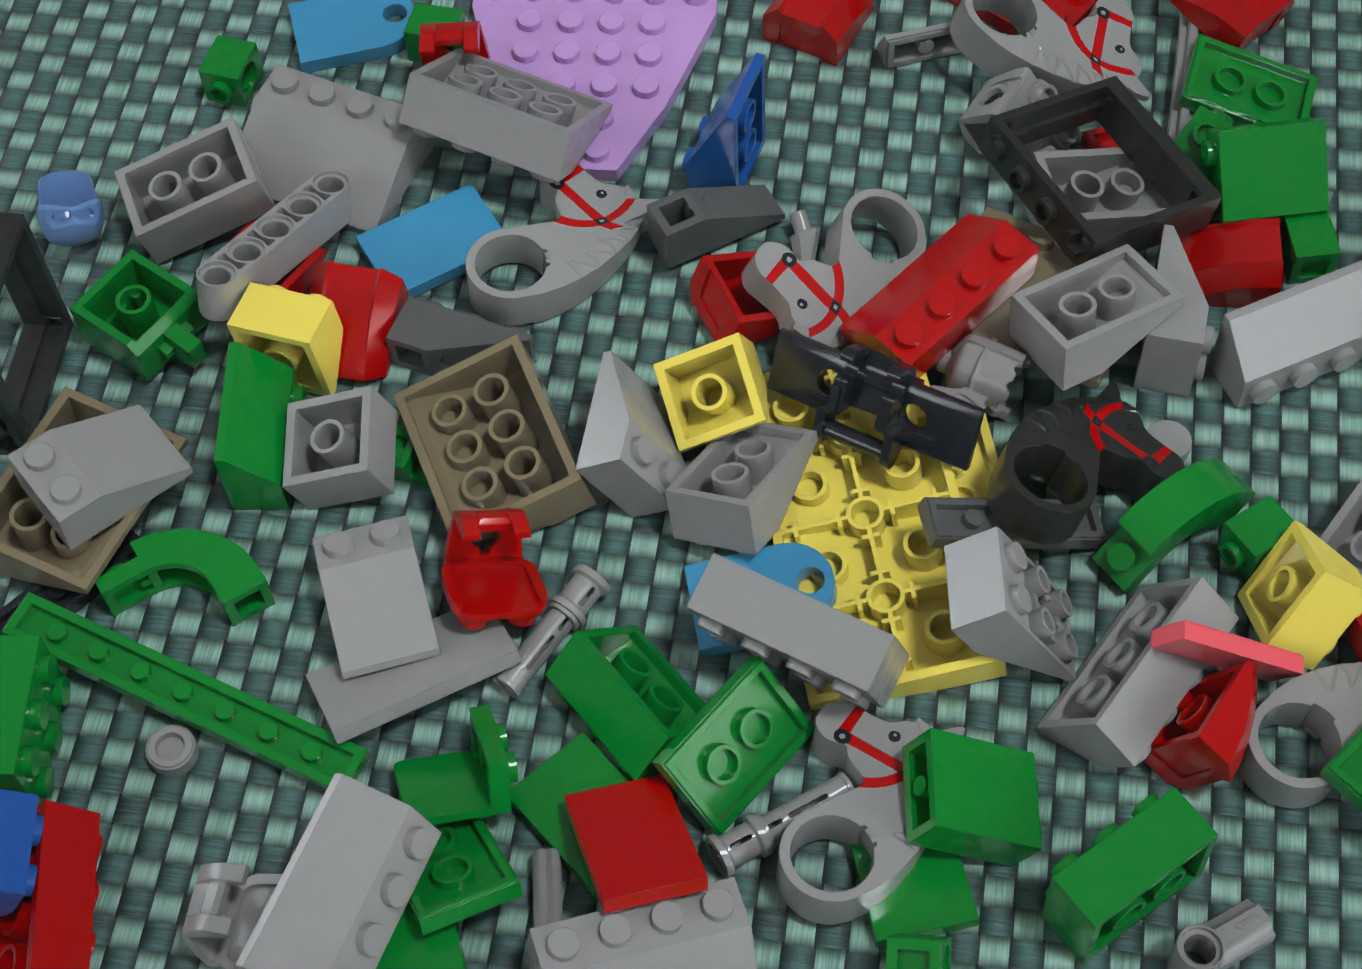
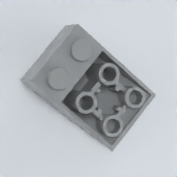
M998 526L945 545L951 630L975 653L1067 681L1075 680L1074 659L1078 657V647L1074 636L1070 632L1069 617L1073 615L1072 603L1067 592L1063 588L1058 589L1049 580L1044 568L1040 565L1036 566L1025 555L1022 546L1017 541L1012 542Z

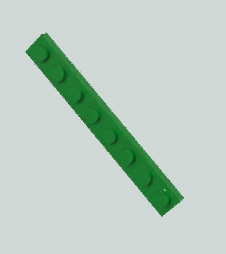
M29 591L1 631L3 635H40L50 653L56 656L57 664L324 790H327L335 773L344 774L357 780L370 758L368 750L347 740L337 744L333 734L325 729Z

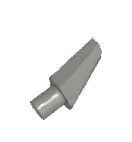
M806 210L793 212L789 215L795 232L794 235L789 237L793 254L799 260H815L820 229L811 227Z

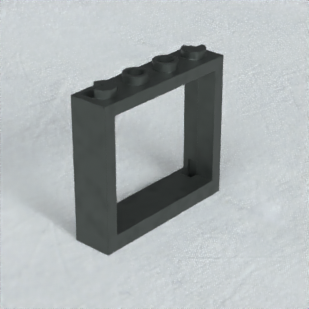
M1117 76L991 116L978 148L985 159L992 164L1006 181L1012 192L1021 199L1034 215L1036 221L1045 228L1059 245L1062 252L1075 266L1125 244H1129L1137 253L1160 245L1164 224L1173 225L1178 237L1203 229L1208 226L1223 197ZM1097 120L1171 207L1097 233L1024 145Z
M0 211V296L5 284L24 324L5 381L0 373V455H8L22 447L45 416L73 327V321L24 214L7 213V211Z

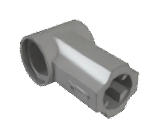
M1246 899L1203 925L1195 924L1186 927L1179 934L1170 953L1167 969L1230 968L1274 941L1276 934L1272 929L1270 917L1259 904H1254L1249 899ZM1189 951L1200 954L1207 964L1192 962L1185 952Z

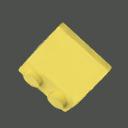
M250 282L227 323L234 341L293 367L299 385H305L307 392L324 396L335 394L343 325L333 301L320 294L308 295L289 291L279 285L267 286Z
M739 332L653 364L677 447L681 453L768 421L767 385L754 343Z
M1294 520L1238 592L1237 596L1262 643L1301 654L1304 657V667L1313 671L1323 657L1332 652L1337 640L1351 622L1362 614V576L1358 569L1302 523Z

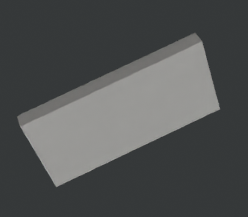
M450 611L433 619L441 655L348 679H343L339 660L306 674L305 676L337 744H341L520 664L522 660L519 651L500 619L489 620L486 627L473 630L461 626L458 621L459 619L453 611Z

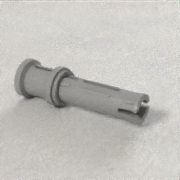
M577 564L572 570V579L559 595L553 594L548 599L546 608L548 612L518 648L522 662L495 674L492 678L493 682L504 693L513 698H518L523 688L547 661L569 631L582 628L586 623L585 615L600 597L606 598L611 592L607 581L595 570L584 564Z
M839 772L835 777L794 797L792 800L762 816L758 813H750L743 817L742 824L719 836L714 833L705 837V843L715 866L725 878H729L735 875V868L759 855L763 858L773 854V850L776 849V843L781 841L786 827L795 817L801 814L799 812H805L854 789L849 778L843 772Z

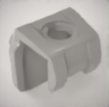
M1028 67L1017 68L986 81L960 118L958 123L962 135L967 143L982 155L978 148L991 116L1058 95L1057 89L1043 79H1036ZM998 93H1003L1004 95L1000 98ZM1079 126L1025 144L1024 146L1031 155L1033 152L1068 150L1070 145L1079 136Z
M223 862L201 865L181 932L182 939L207 966L239 969L235 964L282 874L258 873L248 877L250 867L247 865Z

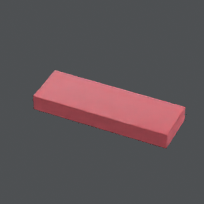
M1184 620L1151 630L1150 648L1222 669L1246 661H1253L1257 665V679L1271 682L1304 674V657L1301 654L1195 622Z

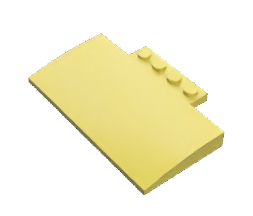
M826 369L824 371V382L831 389V385L834 383L838 373ZM770 372L763 373L767 386ZM925 373L920 379L925 380L924 385L930 387L927 373ZM767 388V423L813 430L817 409ZM908 404L906 412L909 420L917 426H925L927 417L924 410H921L920 406L916 404ZM850 406L835 417V421L880 440L884 439V435L877 432L874 428L876 415ZM985 413L971 465L967 471L904 445L901 446L897 461L892 468L888 469L879 465V459L829 438H826L824 441L818 439L780 529L772 537L774 545L780 543H799L820 552L829 562L837 585V599L833 608L894 635L909 653V659L889 699L954 688L1007 676L1005 661L975 653L951 630L944 548L928 547L917 508L924 497L987 498L990 474L998 460V456ZM811 574L812 576L805 578L800 583L798 589L804 593H814L821 589L824 579L819 575ZM804 682L811 710L822 709L828 703L845 701L839 697V693L830 689L831 684L825 682L822 689Z

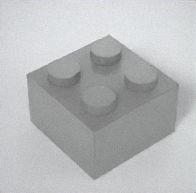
M372 386L288 403L282 487L310 510L394 494L397 410Z

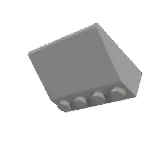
M457 48L410 72L399 123L412 127V132L421 137L442 138L452 142L451 146L459 151L466 153L480 152L490 156L491 161L499 166L507 168L517 166L531 171V176L537 180L554 183L561 181L574 171L611 113L613 104L474 53L464 54L463 49Z
M277 64L257 93L243 130L244 135L253 147L274 205L278 204L319 171L334 169L346 173L351 180L352 216L349 223L343 228L359 234L386 223L434 147L433 138L416 135L412 132V127L399 123L402 104Z

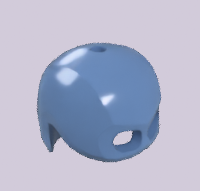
M65 170L46 174L39 179L37 218L43 235L51 244L77 246L99 238L104 223L103 202L101 198L96 197L94 184L88 173L78 170Z

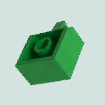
M133 249L69 308L83 340L147 382L173 357L193 368H196L207 357L206 352L203 350L204 345L202 341L195 337L209 322L199 311L197 293L187 283Z

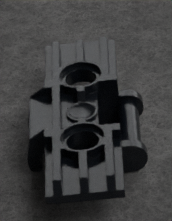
M784 327L780 329L767 388L817 409L813 430L817 431L818 439L824 441L826 438H829L879 459V465L888 469L893 467L898 459L901 446L904 445L967 471L971 465L986 410L924 385L925 380L916 377V367L860 344L848 345L840 351ZM826 369L838 373L834 383L831 385V389L824 382V371ZM908 404H916L924 410L927 417L925 426H917L909 420L906 412ZM850 406L876 415L874 428L877 432L884 435V439L880 440L835 421V417Z

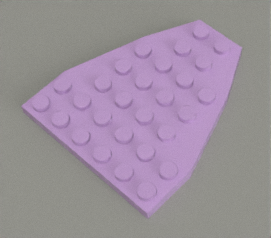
M473 0L472 9L474 20L480 21L488 46L490 60L613 104L611 113L578 164L598 181H618L669 114L717 24L719 0Z

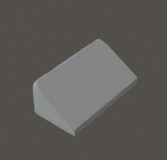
M951 22L885 35L877 45V51L884 68H892L962 53L952 39L950 32Z

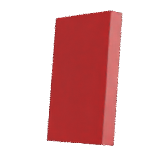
M661 774L564 795L566 813L604 914L708 890L707 873L667 781Z

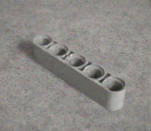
M334 169L319 171L203 262L196 270L198 305L201 315L211 321L229 320L250 282L267 286L274 285L347 225L352 216L351 180L349 176L342 171Z

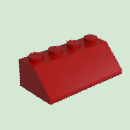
M967 214L839 326V332L852 344H860L916 367V377L920 378L1033 276L1040 249L1006 220Z
M44 800L37 805L36 813L44 816L43 831L38 846H32L29 862V864L37 865V876L33 892L30 897H23L13 913L0 917V969H89L90 956L93 953L96 942L92 926L94 906L99 896V885L96 881L97 858L103 843L102 836L99 833L100 813Z

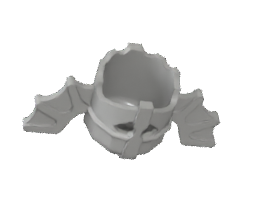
M969 334L960 340L938 362L937 371L945 374L946 387L937 385L931 387L986 409L985 414L1006 421L1012 410L1006 407L1009 396V383L1013 382L1016 373L1020 374L1023 368L1029 369L1031 360L1026 353L999 343L996 338L989 339L979 334Z

